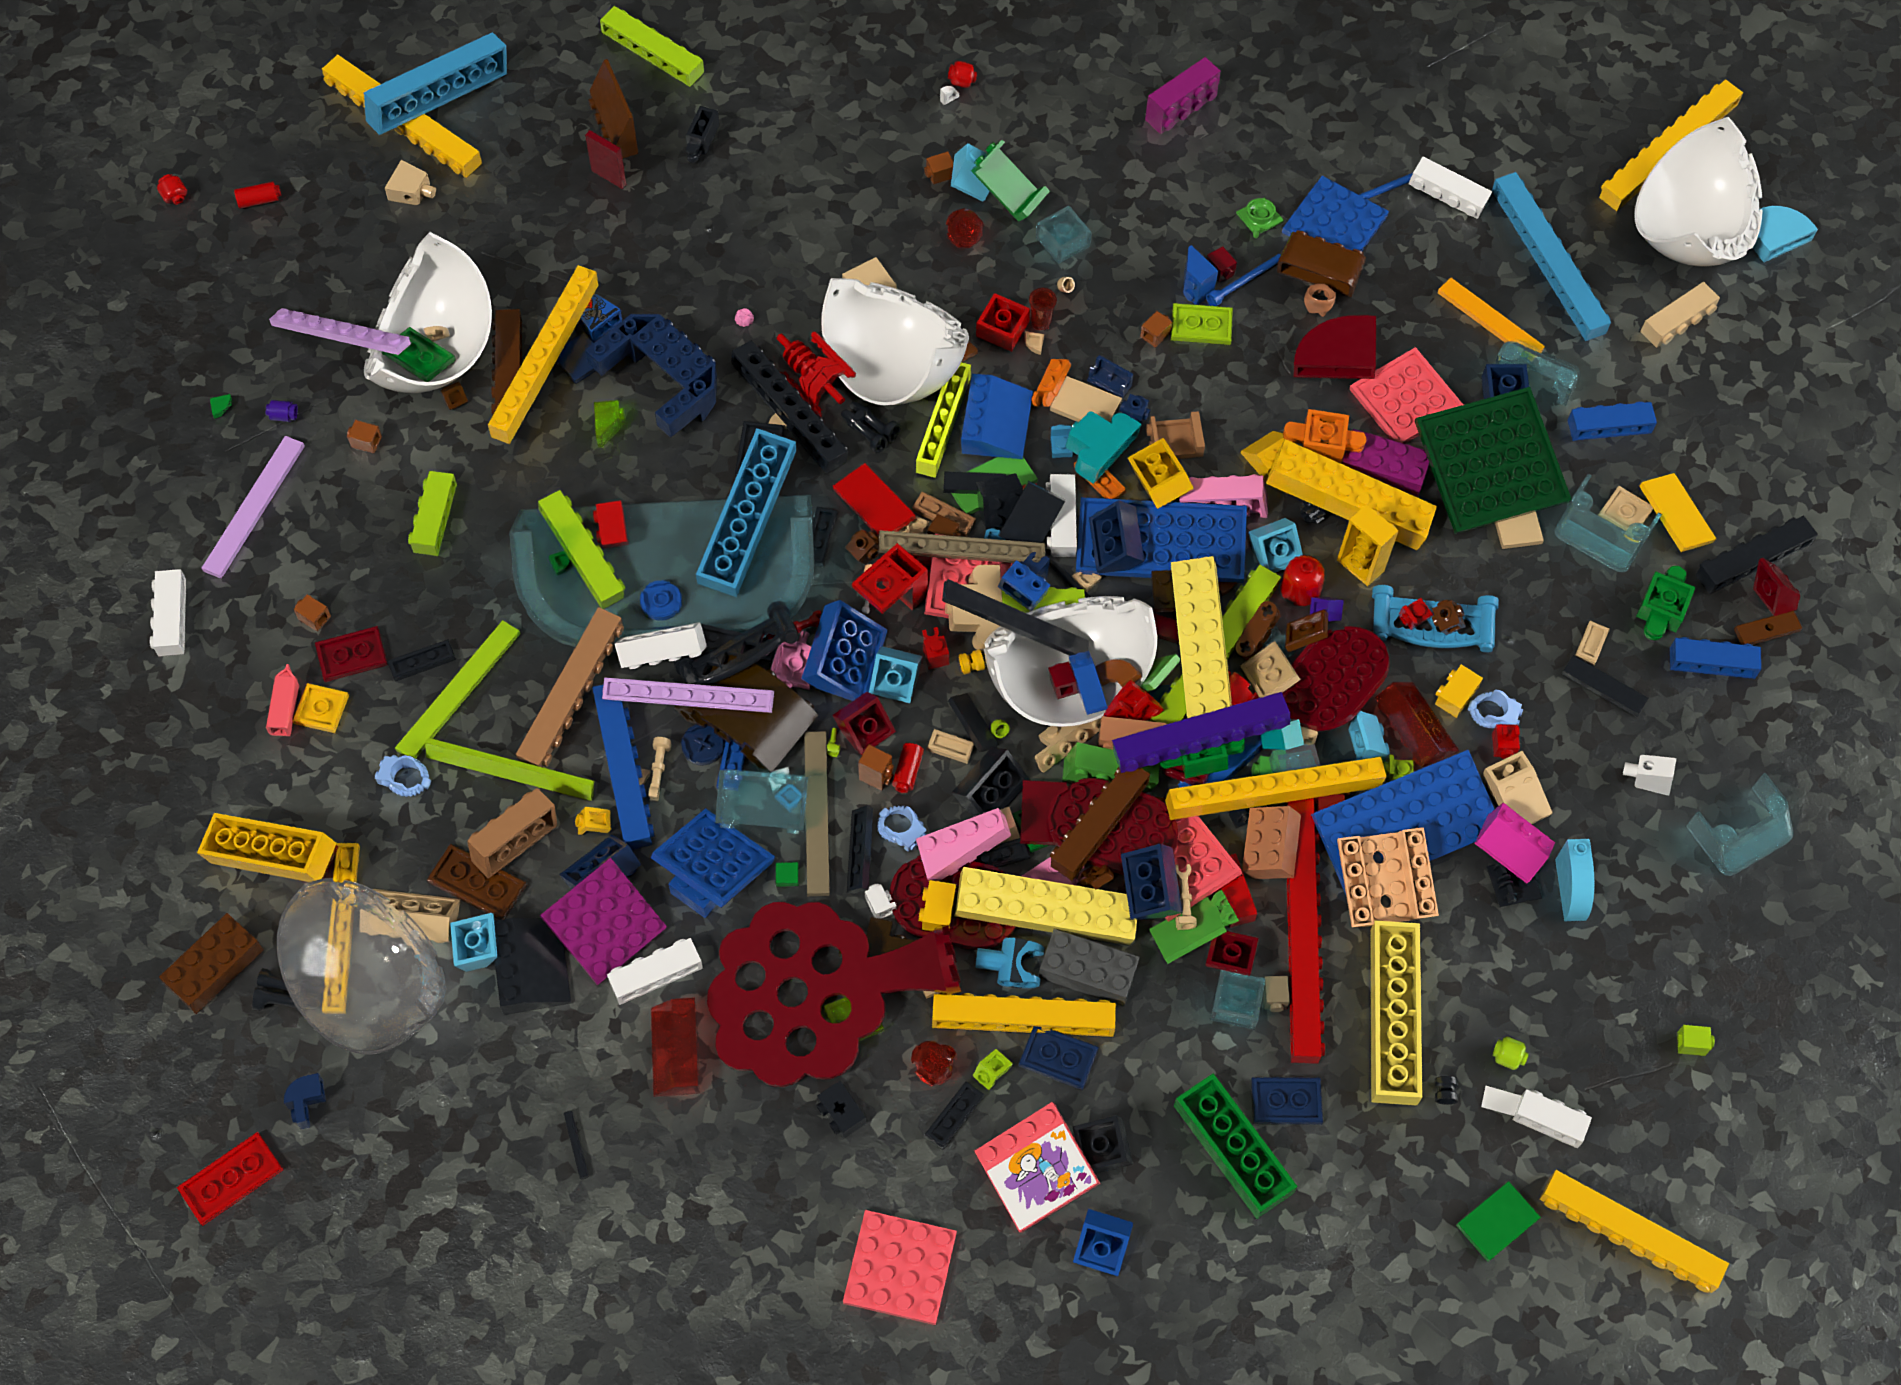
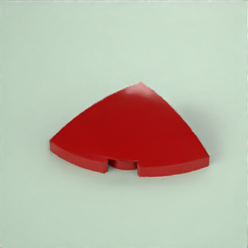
M1130 680L1114 697L1103 716L1147 721L1160 714L1164 708L1148 692Z

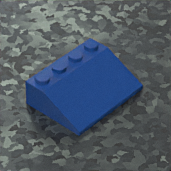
M972 373L961 436L962 454L1023 459L1033 391L993 375Z
M841 600L826 604L801 679L819 690L854 701L865 692H869L876 654L881 646H883L888 630Z

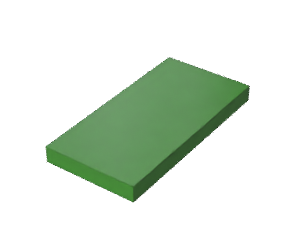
M997 457L967 471L1006 475L1016 473L1022 486L1027 484L1028 481L1034 484L1038 482V478L1024 457L1023 459ZM951 493L963 512L971 515L979 511L977 494Z

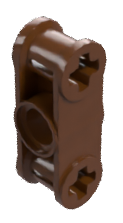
M1265 601L1260 604L1237 641L1236 651L1244 660H1249L1260 651L1279 621L1280 611L1273 602ZM1266 611H1268V612H1271V611H1272V612H1273L1272 615H1270V614L1266 615L1265 613H1266ZM1244 647L1251 648L1250 651L1243 650Z

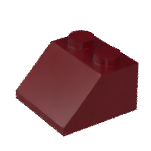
M1764 558L1759 559L1753 587L1754 591L1773 616L1797 610L1800 600L1799 590L1791 584L1788 576L1778 566Z
M865 692L832 715L842 734L860 755H863L868 745L875 747L896 732L878 697L869 692Z
M1230 931L1221 934L1211 940L1206 966L1250 976L1259 938Z

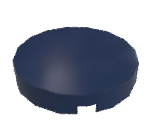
M699 725L688 728L681 740L682 752L686 759L693 764L701 766L710 765L717 761L723 754L725 747L724 739L716 735L714 728L708 725L705 728Z

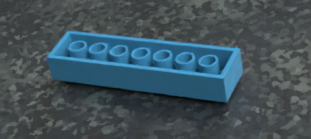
M492 32L364 92L366 122L381 135L506 75V45Z
M756 428L697 570V584L737 597L795 456V441Z

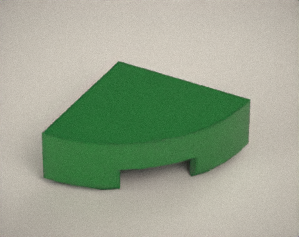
M230 394L210 398L214 419L224 415V412L231 406L232 397Z
M565 551L549 555V561L556 576L562 574L569 566L570 559Z

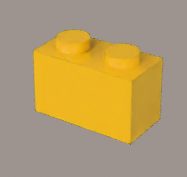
M1462 664L1457 671L1454 669L1451 671L1446 679L1449 681L1447 685L1444 686L1442 684L1435 694L1438 696L1435 705L1456 718L1483 680L1481 676Z
M930 880L928 888L924 887L922 900L926 901L925 908H920L918 920L922 922V930L933 931L936 927L946 925L950 929L956 884Z

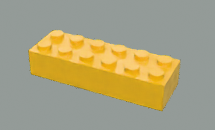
M214 813L197 854L211 864L320 884L337 843L325 833Z

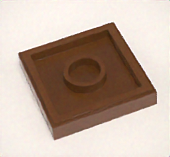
M1326 609L1287 623L1285 647L1288 652L1327 638L1328 613Z

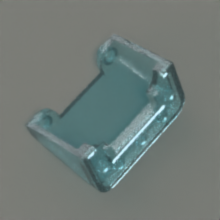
M1517 339L1504 343L1495 361V364H1527V368L1555 380L1552 390L1558 393L1557 403L1564 406L1567 405L1581 377V371L1577 366Z
M721 769L719 771L715 823H720L721 828H733L734 824L781 827L786 829V833L799 834L800 830H804L810 776Z

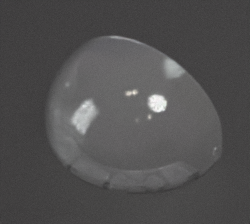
M324 878L304 884L291 898L281 915L277 931V955L285 986L302 1016L325 1039L353 1053L365 1055L383 1053L414 1037L435 1017L444 1002L446 994L443 967L438 966L435 958L437 952L423 930L404 910L399 912L389 904L391 900L369 887L352 881L344 880L340 883L334 882L333 878Z

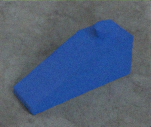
M1086 651L1068 656L1076 679L1077 690L1087 715L1106 710L1108 708L1090 652Z

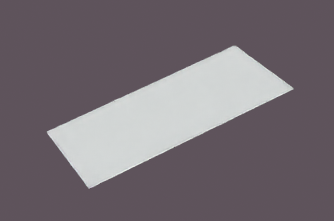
M1485 1086L1481 1107L1514 1116L1521 1095Z

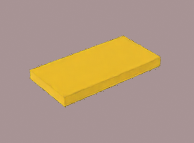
M1675 473L1647 480L1639 485L1680 552L1714 543L1716 537Z

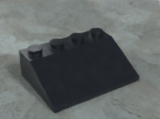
M510 918L494 921L497 958L494 961L500 1008L503 1014L509 1015L572 1004L564 945L542 918Z

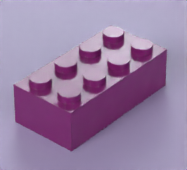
M1204 57L1148 96L1145 121L1159 134L1172 129L1176 123L1185 120L1189 114L1198 111L1205 103L1216 98L1221 71Z
M1353 429V430H1352V431H1356V432H1363V431H1359V430H1356V429ZM1363 432L1366 436L1364 449L1360 453L1345 452L1342 461L1343 465L1418 498L1429 465L1425 450Z

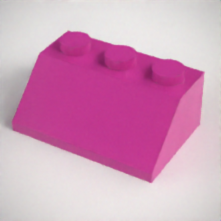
M1502 803L1488 814L1475 844L1525 883H1528L1549 858L1555 842L1505 803Z

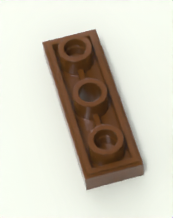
M1794 611L1741 624L1734 628L1741 645H1753L1802 630V626Z

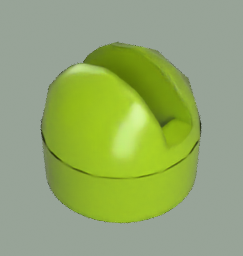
M997 719L992 722L991 731L997 738H1003L1009 733V725L1004 720Z

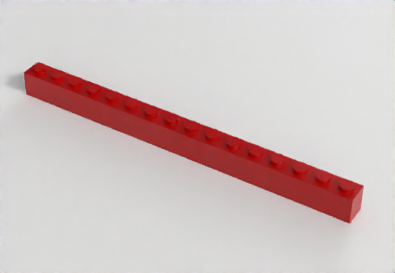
M1312 745L1283 750V757L1286 759V771L1311 768L1313 764H1316V752L1312 751ZM1316 797L1285 802V806H1290L1301 815L1294 878H1286L1291 1063L1318 1064L1321 1056L1325 1055V1043L1321 1042V1034H1324V1021H1320V1013H1323L1324 1001L1320 999V991L1323 990V978H1319V970H1322V956H1318V949H1321L1322 936L1318 935V927H1321V914H1317V907H1320L1321 897L1320 893H1317L1316 888L1320 884V873L1316 872V865H1319V852H1315V845H1318L1319 833L1315 832V823L1311 814L1317 812L1314 811V804H1317Z

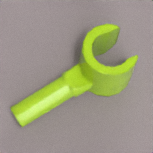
M832 728L831 740L827 744V754L837 758L841 746L835 744L837 728Z

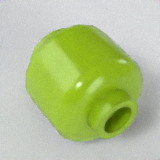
M1506 1036L1502 1040L1498 1039L1492 1056H1495L1497 1064L1516 1070L1519 1065H1525L1529 1053L1525 1052L1526 1046L1523 1042Z

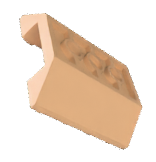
M1424 827L1401 830L1389 834L1337 839L1352 928L1373 926L1374 921L1406 922L1439 916ZM1375 852H1380L1383 855L1384 859L1381 864L1374 861L1373 855ZM1383 895L1388 896L1391 900L1388 908L1381 904V897Z

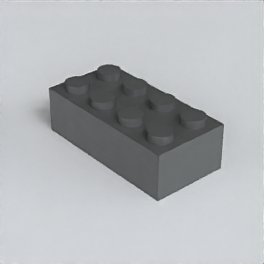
M1054 929L1039 970V978L1124 1006L1140 957Z

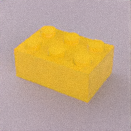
M1164 438L1128 457L1136 476L1157 509L1194 489L1184 468Z

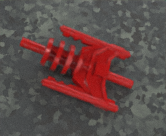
M817 332L811 333V341L814 344L817 343V347L819 349L822 348V352L828 358L820 356L816 358V355L803 342L796 340L791 343L782 333L779 334L776 339L786 348L783 352V357L796 373L801 374L799 378L801 387L794 383L792 378H789L787 372L780 373H783L789 384L798 390L802 399L810 404L815 414L822 417V409L818 404L825 391L839 404H842L845 398L835 389L832 383L838 376L843 374L847 378H855L856 372Z

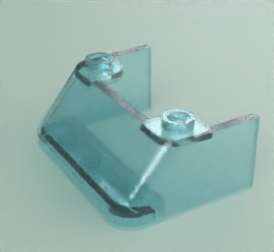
M1588 474L1555 528V534L1560 540L1613 570L1625 572L1630 568L1652 534L1662 514L1658 513L1649 527L1641 523H1633L1628 527L1627 531L1619 528L1589 511L1593 505V499L1588 493L1584 492L1592 476Z
M1766 773L1761 775L1752 787V790L1765 805L1766 810L1771 816L1738 835L1729 825L1722 824L1712 828L1700 811L1693 816L1686 826L1724 875L1732 876L1786 845L1793 838L1794 831L1788 802Z

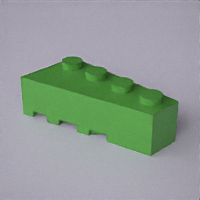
M1077 742L1064 758L1062 782L1076 783L1078 780L1086 778H1096L1111 782L1115 777V771L1119 767L1113 750ZM1159 763L1153 766L1141 767L1150 774L1149 784L1142 792L1152 791L1158 784Z

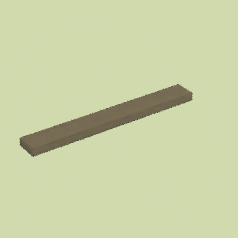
M881 530L879 532V553L888 552L898 543L909 554L914 556L1014 563L1016 560L1024 562L1032 552H1036L1035 558L1032 559L1035 563H1038L1045 556V543Z
M826 731L804 732L807 897L830 896Z

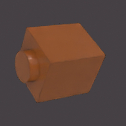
M949 152L926 158L924 171L926 177L931 179L933 185L952 179L954 162Z
M1156 311L1141 326L1140 337L1156 348L1171 333L1172 321L1168 316Z
M355 420L353 426L349 427L347 431V438L352 448L370 453H375L382 438L378 426Z
M308 594L303 599H300L293 609L298 620L317 632L331 617L327 606Z

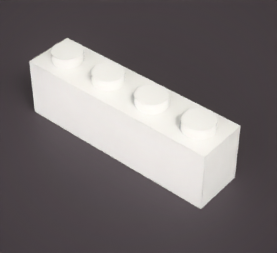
M1422 157L1409 181V185L1476 219L1479 218L1492 191L1425 157Z
M1050 474V482H1046L1045 489L1065 499V503L1049 529L1050 536H1047L1046 548L1050 549V555L1053 557H1076L1075 475Z
M181 569L155 571V580H152L154 598L151 599V607L154 611V617L150 619L153 636H150V646L158 656L184 654L186 578Z
M700 622L622 637L615 643L621 668L629 667V669L641 667L645 663L656 665L665 659L676 661L681 659V656L689 655L690 658L697 657L707 647Z
M691 938L687 940L680 939L673 946L666 949H657L648 957L636 958L631 962L632 964L625 967H616L611 970V973L607 974L617 1001L621 1005L701 970L703 967Z

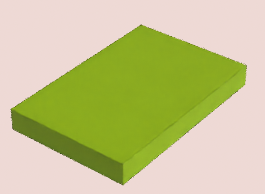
M1173 303L1171 340L1231 345L1233 308Z

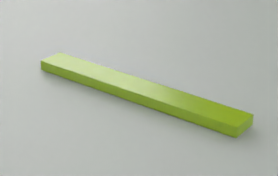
M502 620L397 744L395 750L403 756H411L416 759L424 750L427 739L434 738L518 638L520 631Z
M428 738L425 743L426 758L589 801L594 796L593 780Z

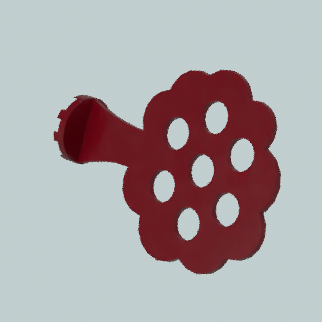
M772 902L763 906L755 913L749 928L732 931L727 934L720 945L719 956L725 970L714 978L707 995L710 1015L720 1025L715 1042L719 1058L728 1067L737 1071H753L760 1081L774 1087L793 1085L805 1077V1074L816 1079H833L844 1074L854 1064L859 1053V1039L871 1035L880 1027L884 1019L885 1003L881 994L913 990L941 992L948 995L962 992L959 985L961 983L960 975L955 964L957 959L950 939L949 926L936 927L932 932L908 945L881 955L868 957L870 951L869 942L862 928L853 922L840 920L837 913L825 904L808 902L797 907L786 902ZM783 931L795 933L800 940L798 951L787 959L775 957L770 950L773 937ZM832 946L837 948L842 954L840 968L831 974L817 972L812 965L815 953L823 947ZM757 963L766 972L763 984L752 991L741 989L736 983L738 970L745 964ZM790 979H799L808 988V995L805 1001L795 1007L785 1006L778 999L780 986ZM833 995L844 996L851 1003L849 1017L840 1023L827 1022L821 1014V1007L824 1001ZM756 1012L768 1013L774 1021V1028L771 1034L762 1040L750 1039L744 1032L746 1019ZM798 1028H808L816 1035L814 1050L805 1056L792 1055L786 1047L789 1034Z

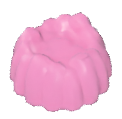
M747 308L740 309L735 315L736 324L743 327L749 326L754 321V315Z

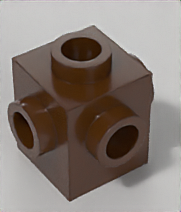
M861 529L851 537V541L845 548L859 562L866 565L879 554V537L871 530L867 532Z
M1443 600L1436 607L1432 608L1434 613L1432 620L1435 626L1439 627L1440 631L1445 635L1466 627L1462 618L1465 614L1460 604L1457 605L1452 600Z

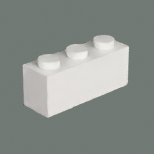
M1526 1089L1520 1098L1512 1120L1578 1148L1584 1141L1592 1117L1587 1116L1580 1109H1571L1564 1106L1565 1104L1559 1100H1550L1543 1097V1094L1536 1090L1529 1091Z

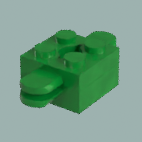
M1671 566L1665 575L1655 571L1648 584L1636 617L1647 621L1644 627V635L1650 640L1661 639L1666 629L1676 633L1683 622L1696 587L1684 583L1686 571L1680 566Z
M1243 738L1240 741H1232L1219 747H1211L1198 753H1190L1177 759L1162 761L1159 764L1164 769L1182 765L1185 779L1228 770V755L1242 753L1245 748V740Z

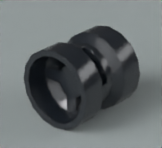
M1453 1076L1436 1077L1435 1087L1437 1092L1435 1093V1102L1443 1105L1458 1103V1094L1456 1093L1458 1078Z

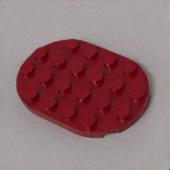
M1344 626V629L1328 630L1327 638L1309 644L1291 665L1301 680L1282 693L1290 711V719H1299L1300 726L1315 731L1335 729L1352 720L1387 677L1389 672V655L1384 642L1371 631L1359 627Z
M1096 778L1080 779L1076 783L1069 786L1066 785L1055 795L1048 811V830L1056 846H1061L1067 831L1070 829L1073 831L1079 816L1082 813L1086 814L1090 809L1091 801L1095 797L1099 798L1103 793L1101 791L1107 782L1106 780ZM1142 792L1088 860L1087 864L1099 868L1107 865L1112 872L1124 875L1122 853L1163 844L1172 847L1174 854L1178 843L1177 822L1175 819L1170 820L1167 806L1162 801Z
M919 855L910 862L904 863L894 875L890 886V895L892 897L890 903L895 902L896 909H893V915L897 922L909 933L922 938L932 931L922 930V922L918 921L920 908H925L926 901L922 900L924 887L928 888L929 886L922 858ZM975 861L968 862L960 867L956 873L948 875L941 880L945 883L956 884V894L950 923V939L953 946L971 950H978V948L989 949L1001 944L1003 939L1009 938L1017 927L955 917L960 873L963 867L1006 873L988 864Z

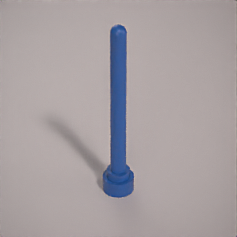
M1281 254L1275 255L1225 288L1212 290L1207 293L1206 300L1210 306L1220 305L1225 296L1278 264Z

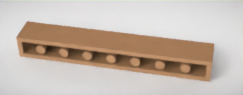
M600 607L597 608L516 753L518 761L543 768L550 764L554 748L560 746L563 739L562 734L565 729L568 730L571 726L575 710L579 711L585 692L588 693L591 690L595 674L601 672L605 656L611 654L615 638H619L624 630L621 617Z

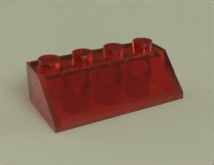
M1392 682L1375 697L1379 703V709L1387 715L1391 727L1399 733L1401 742L1405 747L1409 748L1413 754V760L1419 766H1430L1459 752V749L1413 682Z
M695 997L671 999L652 1007L653 1096L700 1094L697 1005Z

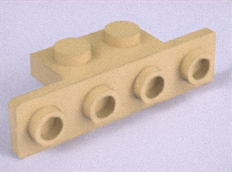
M1101 718L1075 726H1050L1039 734L1040 741L1047 746L1035 755L1039 770L1043 773L1066 757L1077 742L1084 743L1098 733Z

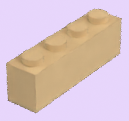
M1702 282L1645 320L1640 332L1656 348L1663 343L1666 345L1676 334H1683L1688 329V326L1691 324L1696 325L1706 314L1711 315L1717 309L1716 305L1720 297L1705 282Z

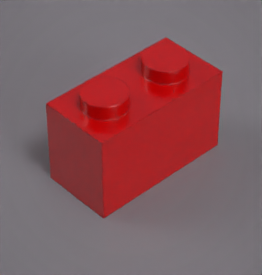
M621 500L596 504L593 517L594 522L599 524V531H596L597 542L601 543L603 548L628 545Z

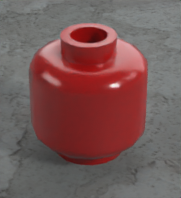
M956 61L950 65L948 79L952 85L968 88L971 83H975L977 72L974 71L973 64Z
M167 174L159 179L157 191L166 203L178 205L185 200L184 197L187 194V189L178 176Z

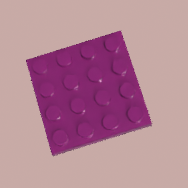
M611 858L601 864L540 915L596 985L605 980L607 974L611 973L612 969L624 964L667 927Z

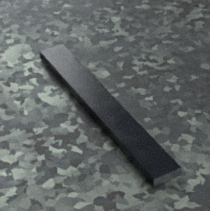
M949 579L944 582L943 602L1069 656L1088 651L1089 640Z

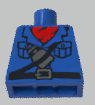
M594 294L578 323L591 341L595 343L622 322V315L618 307L598 294Z

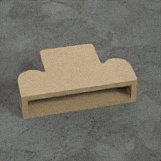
M978 565L974 568L968 579L969 584H961L1002 602V591L998 588L1001 580L1000 565ZM945 602V613L949 616L950 631L976 632L972 638V644L975 649H980L981 652H984L986 639L1000 626Z

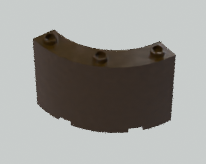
M727 656L723 665L736 659L737 656ZM755 663L728 678L707 686L774 691L772 713L677 705L674 707L687 722L703 728L708 725L714 728L716 735L729 744L731 741H734L743 748L740 752L760 771L770 773L773 772L818 716L813 710L814 706L811 702L803 700L796 692L779 680L772 670H765ZM712 665L709 666L706 670L705 675H708L711 671L718 669V667Z

